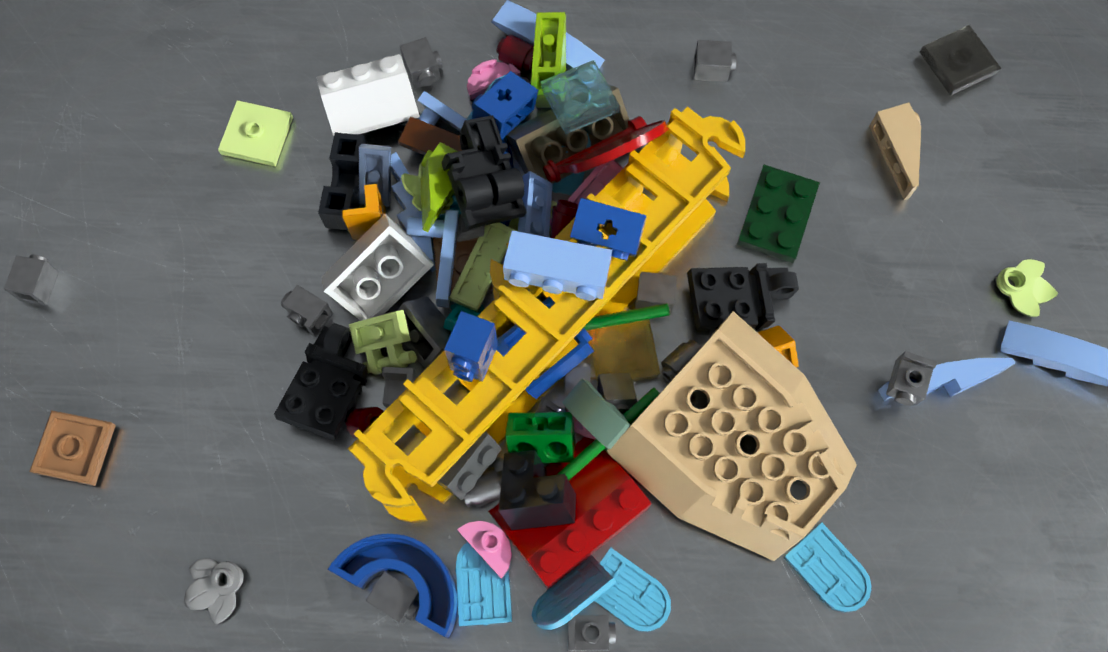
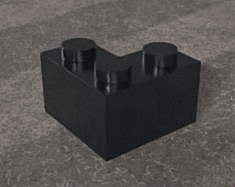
M536 450L504 454L499 512L511 530L575 523L576 493L565 474L546 476L547 470Z

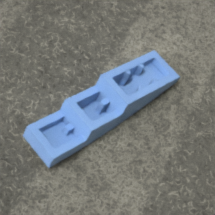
M507 0L491 23L505 34L514 35L534 45L536 14ZM566 32V69L587 85L605 60Z
M395 152L391 155V173L397 180V183L391 187L395 199L403 209L401 213L397 214L399 224L407 232L408 217L422 218V212L412 204L413 196L404 189L401 175L409 173ZM409 235L433 262L434 265L430 268V271H435L432 237Z
M1009 320L1001 345L1002 353L1033 359V365L1066 372L1065 377L1108 387L1107 348L1072 336Z
M975 358L936 365V368L933 369L927 394L944 387L949 396L952 397L1005 371L1014 365L1015 361L1013 358ZM910 378L913 383L917 382L916 379ZM889 381L878 390L884 401L892 398V396L886 395Z

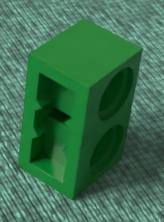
M570 412L509 413L505 435L508 453L536 450L542 463H569L574 459L576 439L573 415Z

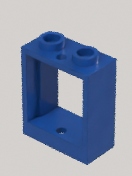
M550 296L542 302L549 309L555 304ZM514 325L497 339L498 347L496 350L505 356L526 333ZM585 328L574 337L579 345L539 378H535L525 389L528 394L537 399L595 351L588 343L593 338Z

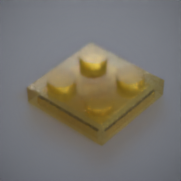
M650 319L588 330V333L593 338L590 340V345L595 350L592 356L597 382L599 374L630 373L632 380L660 375Z

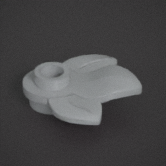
M211 558L199 559L189 567L190 574L195 581L189 585L185 592L184 604L191 610L208 608L213 623L219 624L226 620L236 607L235 592L243 582V572L233 562L217 563ZM223 573L227 576L226 584L223 582Z

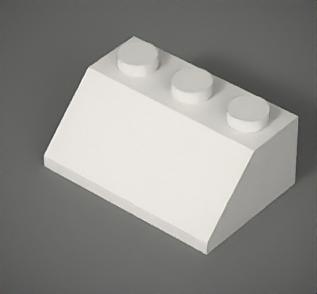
M401 54L316 77L333 136L335 132L358 135L408 121L410 116L414 118L420 117Z
M384 214L322 276L323 289L330 297L362 321L384 315L434 264L415 241L407 235V232L387 214Z

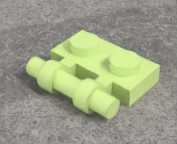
M404 310L349 324L355 353L366 354L367 361L362 364L367 365L368 374L378 375L382 374V367L406 368L409 364L416 362V353L412 350L404 351L401 344L411 341ZM380 348H387V357L382 356Z

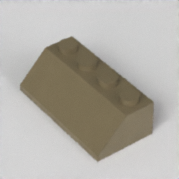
M604 82L515 127L506 135V138L523 172L526 174L531 171L548 181L543 171V166L547 165V161L552 160L556 164L586 149L588 136L591 146L627 129L628 121L630 120L619 88ZM573 172L561 174V179L573 174Z

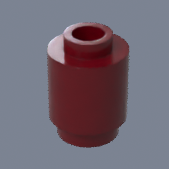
M511 34L506 38L503 37L496 50L499 54V61L508 65L512 64L521 72H532L534 45Z
M364 407L353 410L347 418L349 433L356 438L354 433L358 429L363 433L384 411L378 407Z

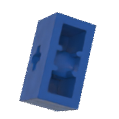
M510 71L502 79H496L484 95L480 94L475 98L472 104V119L493 115L502 140L535 109L538 89Z
M580 198L570 238L579 244L612 250L611 257L627 261L629 255L634 257L637 255L647 217L644 214ZM608 223H612L613 229L617 231L616 235L612 234L609 235L608 239H603L604 236L599 231V228L606 227Z
M463 311L460 312L444 348L450 369L454 371L453 375L468 382H472L473 379L483 382L498 347L495 323Z

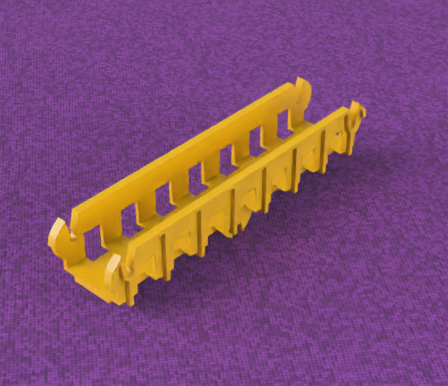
M688 106L682 112L674 108L667 123L669 130L647 143L639 153L633 150L629 154L628 164L596 196L592 193L587 196L588 200L644 214L647 217L636 257L629 255L627 261L611 257L603 299L595 298V300L588 301L576 297L573 293L562 291L560 294H552L538 286H514L508 280H504L503 265L491 259L490 277L493 285L494 300L477 317L495 323L497 338L501 337L514 325L518 326L526 334L505 356L496 350L483 382L477 379L468 382L453 375L454 371L450 369L445 351H443L413 382L407 379L403 383L406 390L363 433L359 429L354 433L357 439L348 448L352 455L365 467L363 471L365 487L375 500L384 505L390 515L402 522L408 523L428 521L414 498L408 495V487L416 485L422 493L445 504L453 494L437 483L442 476L484 432H487L498 445L506 439L509 413H529L541 397H545L559 381L537 399L525 390L535 378H539L579 345L574 337L594 316L626 311L637 299L640 273L661 274L715 216L716 210L706 199L709 194L728 202L729 182L727 175L730 173L731 167L715 147L710 146L708 142H715L719 148L743 159L745 155V137L742 129L734 120L729 122L722 117L714 116L702 118ZM683 144L697 154L692 161H689L681 154ZM643 187L657 198L654 201L643 193ZM575 218L554 239L577 243V241L570 238ZM608 223L606 227L599 228V231L604 236L603 239H608L609 235H616L617 233L613 229L612 223ZM541 294L546 299L550 296L555 304L549 309L537 299V296ZM611 326L587 330L593 338L588 342L592 347ZM456 380L469 391L457 405L443 394ZM414 425L426 438L407 456L395 443Z

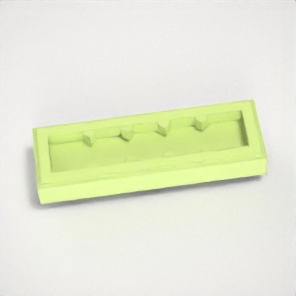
M500 222L485 226L484 236L478 238L449 297L451 301L476 312L479 311L492 284L490 261L493 259L500 264L502 263L508 248L506 243H509L512 230L516 231L515 229Z

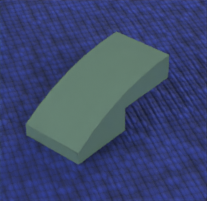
M583 378L562 402L569 412L608 449H611L631 426L613 404L607 402L593 385Z

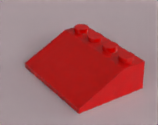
M584 437L575 444L574 458L595 439ZM605 450L601 451L569 480L576 493L574 524L511 530L499 512V503L488 511L547 590L646 512L652 504L634 480ZM550 463L545 467L547 470L546 476L558 475L557 473L569 463Z

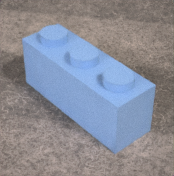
M512 230L503 264L504 280H508L510 284L517 287H528L529 285L542 287L544 291L552 294H560L562 291L573 293L576 297L588 301L595 300V298L603 299L612 250Z

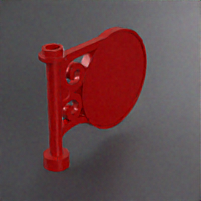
M638 116L628 121L627 129L556 164L552 160L547 161V165L543 166L544 174L549 182L555 181L558 183L561 181V174L584 172L623 156L663 135L669 130L665 120L647 125L645 120Z

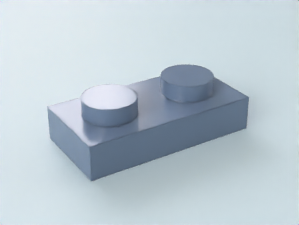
M361 144L359 146V204H366L364 185L377 184L384 205L387 207L390 205L391 147Z

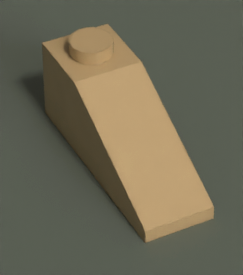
M909 102L878 111L869 125L904 200L909 199L919 186L921 123L919 115L913 111Z

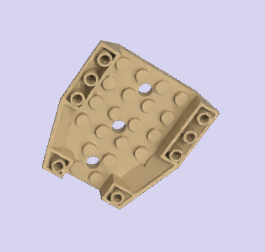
M734 311L631 424L614 446L606 451L677 518L772 561L779 558L809 533L845 491L857 466L806 376ZM693 391L705 393L708 400L705 408L697 409L691 404L690 396ZM745 435H750L756 440L757 447L752 454H746L740 448V440ZM796 480L802 481L806 486V495L800 500L795 499L790 492L791 484Z

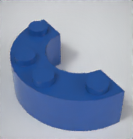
M399 534L369 536L347 547L327 569L362 589L373 578L383 574L384 571L387 573L399 572L407 575L413 580L419 592L420 607L415 620L446 638L450 637L456 622L458 609L456 586L445 563L422 542Z

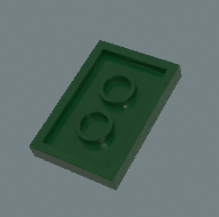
M764 164L737 245L794 263L820 182Z

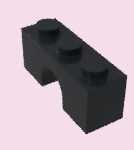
M334 133L329 157L332 164L331 186H323L318 211L325 228L348 230L342 218V210L356 209L360 206L359 146L367 144L364 135Z

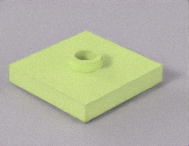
M237 100L218 151L221 155L276 167L293 120V115L288 111Z

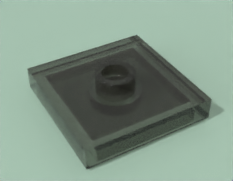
M970 25L923 46L920 50V54L950 96L997 74L1001 69Z

